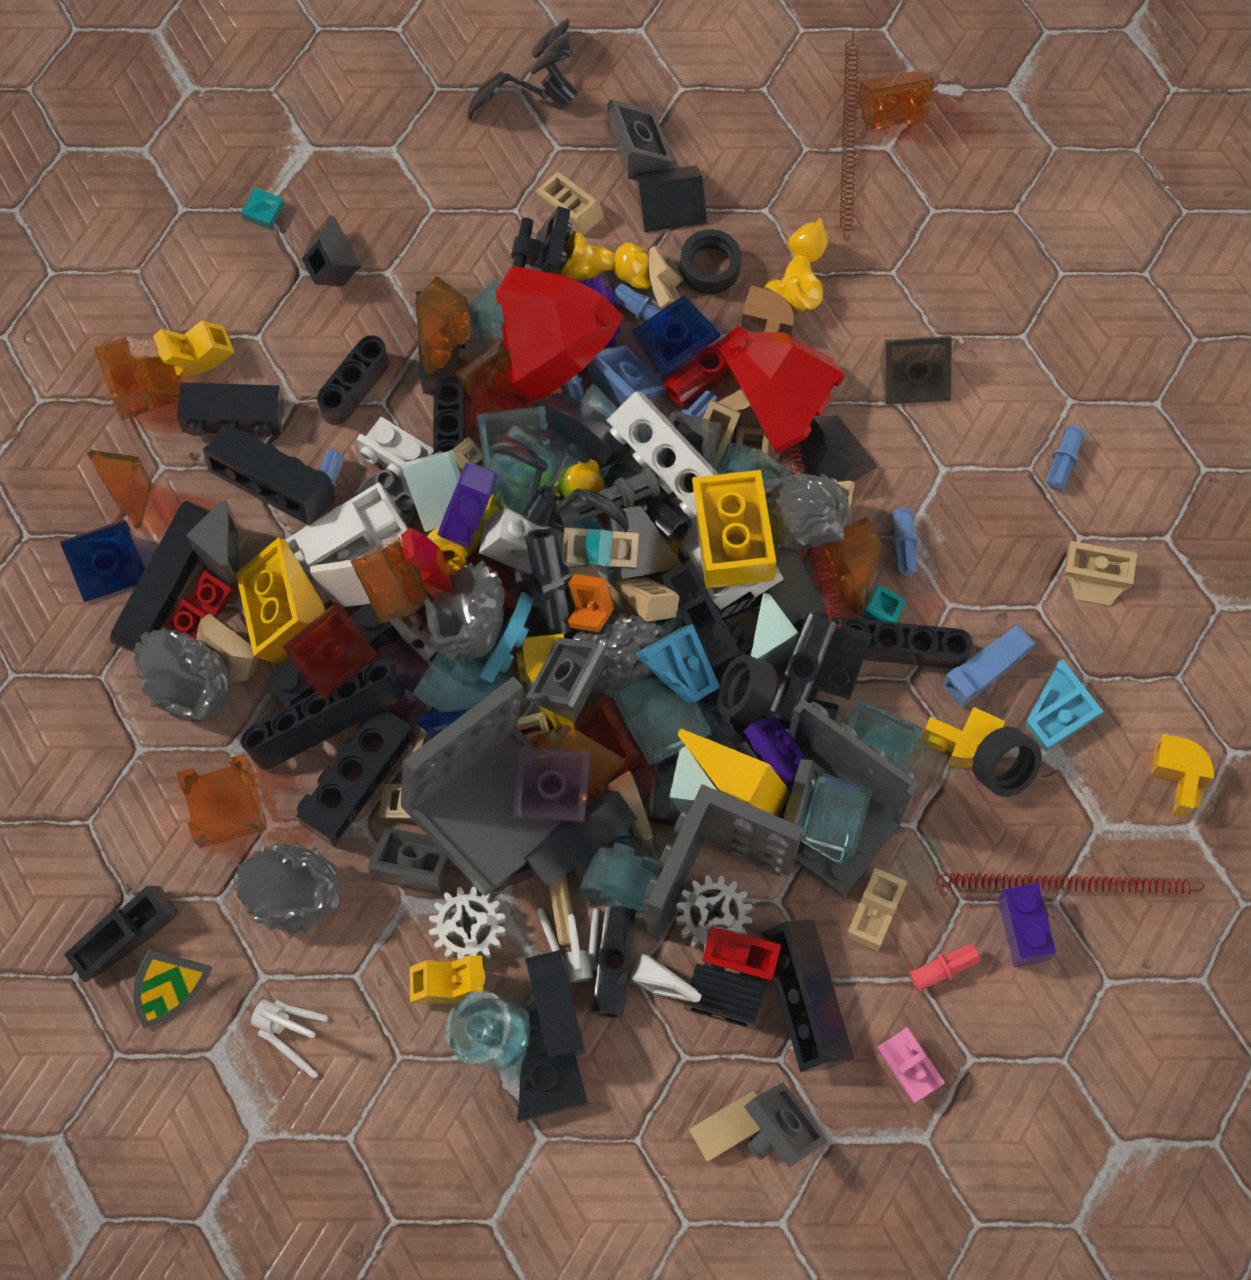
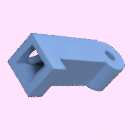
M1016 625L1000 639L997 638L959 668L956 667L946 674L942 686L959 706L964 708L1022 660L1035 647L1036 643L1020 625Z

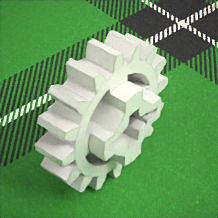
M708 875L705 876V884L702 886L695 880L692 882V893L686 890L682 891L681 897L686 903H677L676 910L684 913V915L676 918V924L686 926L681 931L682 938L689 937L690 935L693 937L691 942L692 948L702 943L704 944L705 951L711 925L747 934L746 930L742 927L752 925L753 919L745 916V914L752 912L753 907L752 904H743L747 898L746 891L738 894L735 892L737 888L736 881L726 886L724 885V876H720L717 883H712ZM708 893H719L718 896L709 898L703 896ZM731 902L737 908L738 921L729 912ZM722 904L720 918L715 917L707 924L708 911L714 912ZM691 909L699 915L700 922L697 928L693 925L690 917Z
M473 886L469 894H464L463 889L458 887L457 896L454 898L446 892L444 896L447 903L445 905L440 903L434 904L436 911L439 913L438 916H429L430 923L437 926L429 930L430 937L440 938L434 944L436 950L439 951L446 948L444 956L448 961L454 955L461 959L469 955L478 956L483 954L484 957L490 959L489 948L492 946L500 949L501 943L496 937L506 936V929L498 926V924L506 921L505 914H496L501 908L499 901L490 904V893L487 896L482 894L479 897L476 887ZM470 904L482 907L487 913H478L470 908ZM457 907V911L452 919L446 920L448 914ZM464 913H467L468 919L473 924L471 926L472 931H470L471 939L468 938L467 932L463 928ZM490 931L487 938L478 945V940L482 934ZM448 938H450V940H460L465 944V948H461L452 944L448 940Z

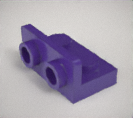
M777 717L751 723L744 733L751 741L753 749L761 755L766 763L771 765L791 792L800 759H808Z

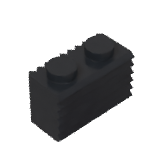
M704 962V965L696 963L690 985L702 996L699 1002L685 1001L684 1010L753 1029L766 983L759 981L760 977L743 972H739L737 975L724 971L725 967Z

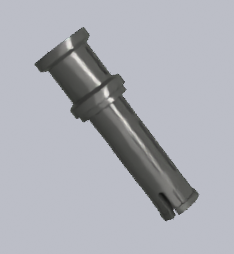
M646 467L642 469L640 474L625 480L622 477L616 479L612 487L597 493L611 499L619 506L629 508L637 500L650 495L652 497L659 496L660 489L653 471ZM580 499L568 504L563 508L560 515L556 514L559 524L564 529L603 512Z

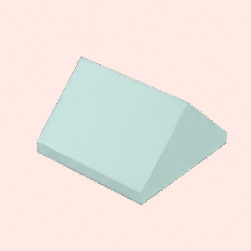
M452 450L402 464L404 476L425 532L440 527L461 476Z
M763 593L751 656L770 663L775 668L792 656L798 632L772 596Z
M686 746L679 751L670 793V799L680 813L682 811L689 812L701 784L717 790Z

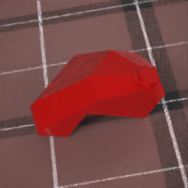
M513 266L509 268L495 291L497 305H502L505 322L501 325L505 350L510 351L512 369L509 370L510 381L532 404L534 400L550 395L581 372L609 343L624 318L602 294L568 276Z
M747 332L742 336L731 338L725 345L719 347L733 379L751 406L766 439L776 454L807 438L812 430L810 423L814 416H821L831 400L829 396L833 386H839L844 379L843 372L832 357L785 332Z

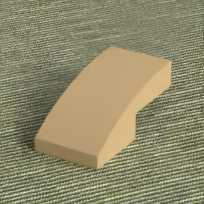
M656 246L649 249V274L656 300L661 309L679 318L688 311L675 288L684 278L672 256Z
M564 528L562 562L586 564L588 529ZM612 531L609 566L636 568L639 533Z
M874 868L845 938L878 952L907 881Z
M757 1090L731 1103L689 1129L707 1162L714 1160L740 1142L748 1140L761 1131L744 1108L753 1098L759 1096Z

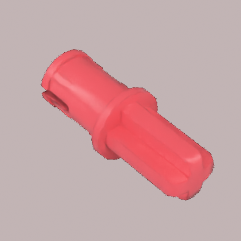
M968 944L947 955H936V960L909 971V975L916 990L921 992L923 989L945 979L951 981L953 975L978 964L981 961L980 955L973 944Z

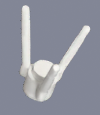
M539 908L537 913L552 952L560 950L543 908ZM595 908L592 914L588 957L585 950L579 949L574 915L569 914L567 917L572 952L565 953L566 960H564L563 956L562 960L568 983H580L594 979L593 971L598 969L596 960L600 915L598 908Z
M262 999L251 1017V1025L260 1029L258 1036L272 1043L309 1076L317 1078L318 1073L278 1039L274 1032L280 1034L286 1027L301 1035L314 1038L316 1035L314 1031L289 1020L288 1014L327 1022L328 1016L290 1006L279 1000L273 1003Z

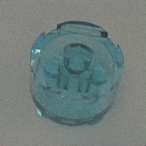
M615 843L614 848L609 846L599 847L596 854L588 860L580 890H582L581 893L584 896L603 905L612 906V904H617L635 909L636 913H643L645 909L643 905L645 890L652 877L658 878L661 865L654 858L635 856V849L624 844Z
M488 991L471 992L463 998L466 999L458 1007L454 1006L450 1011L445 1027L446 1041L457 1055L456 1057L465 1063L488 1071H501L520 1064L524 1059L530 1039V1024L527 1011L515 1002Z

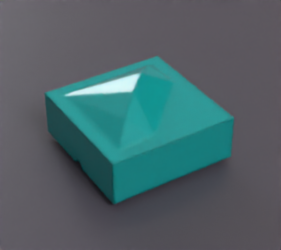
M254 187L241 211L242 219L271 229L285 203L283 198Z
M588 529L586 564L609 566L612 531Z
M877 584L861 615L873 621L897 623L907 600Z

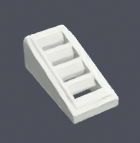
M640 955L630 976L634 982L656 995L691 1002H699L702 996L695 988L648 955Z

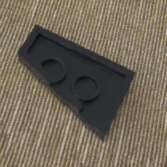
M536 1003L527 1005L524 1008L517 1123L588 1104L576 1056L549 1062Z

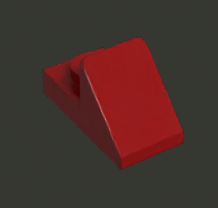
M711 925L702 961L772 980L781 944L752 931H748L745 934Z

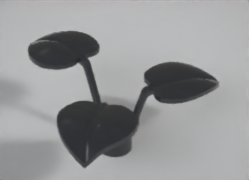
M566 18L555 28L547 32L533 49L532 56L535 59L539 56L541 57L533 64L530 72L535 74L544 68L549 72L541 82L544 86L543 90L509 73L504 74L500 71L484 82L476 91L468 108V118L472 121L474 112L499 91L503 83L507 81H512L539 94L544 100L550 97L561 109L566 107L576 97L578 90L563 75L555 63L573 56L571 49L572 37L566 32L569 28L570 19Z
M541 429L539 433L541 439L554 448L563 451V455L547 486L542 485L539 490L542 472L547 470L548 464L538 457V454L530 447L510 436L499 435L493 440L489 453L505 454L536 468L532 490L528 496L529 502L522 512V515L527 520L545 528L554 513L560 515L564 507L575 498H580L610 516L623 528L625 533L628 531L629 523L625 511L611 499L593 490L586 489L584 491L577 488L563 501H558L560 494L553 490V487L569 455L583 463H588L591 459L590 453L583 447L572 441H567L563 436L555 432Z

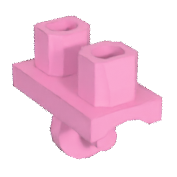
M905 1028L876 1048L913 1104L945 1083L908 1028Z

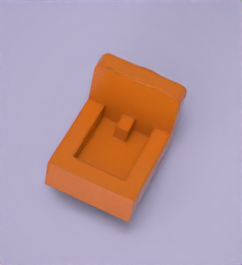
M574 573L568 584L576 609L568 620L569 626L571 628L599 632L614 610L605 578Z

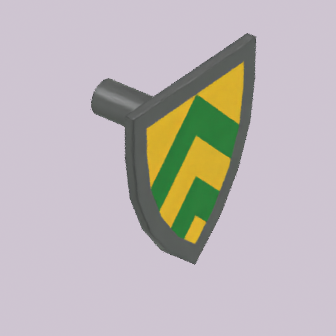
M148 950L140 964L133 989L135 1012L143 1028L146 1029L163 1022L182 1010L204 985L212 970V966L164 954L163 952Z

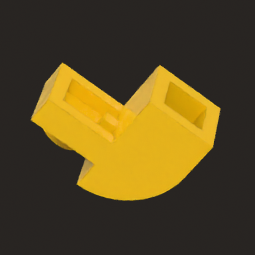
M201 320L185 334L160 329L153 335L160 358L164 363L174 366L177 376H194L211 370L235 353L224 326Z
M973 707L963 731L930 717L921 739L927 741L926 744L936 751L945 752L947 750L952 752L947 765L956 768H968L973 765V757L978 745L991 732L1003 728L1005 721Z
M1163 733L1155 746L1150 776L1178 782L1172 815L1186 818L1194 808H1199L1203 794L1202 788H1206L1214 779V768L1209 755L1200 745L1186 738Z
M469 955L453 962L426 960L409 967L410 1003L450 1004L478 1000V994L483 992L486 977L482 956Z

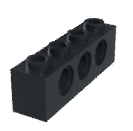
M386 709L360 721V730L353 740L349 738L344 742L338 752V756H340L332 767L328 766L323 770L317 781L318 787L312 795H305L297 807L298 813L296 818L300 825L333 847L336 846L416 737L411 725ZM378 740L383 743L381 749L376 752L365 750L367 744L371 741ZM350 769H362V774L359 778L355 780L345 778L346 773ZM336 795L342 798L340 804L335 808L324 806L325 801L331 796Z

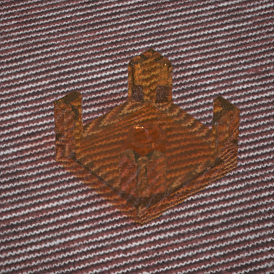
M245 754L229 758L231 767L198 775L194 768L176 772L180 789L186 796L191 822H188L191 838L199 848L267 830L253 768Z

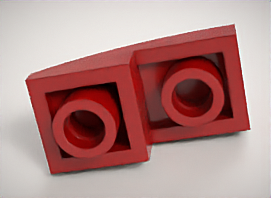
M412 528L407 529L401 534L405 562L421 569L423 582L448 593L452 591L453 584L450 566L443 551L422 533Z
M204 571L189 597L180 600L164 627L171 631L177 630L180 634L187 633L191 638L196 639L200 619L208 614L217 618L236 589L211 572Z

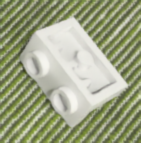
M383 417L379 418L366 436L360 434L356 438L359 454L365 461L372 465L378 463L399 477L404 476L402 470L403 463L433 454L432 447Z

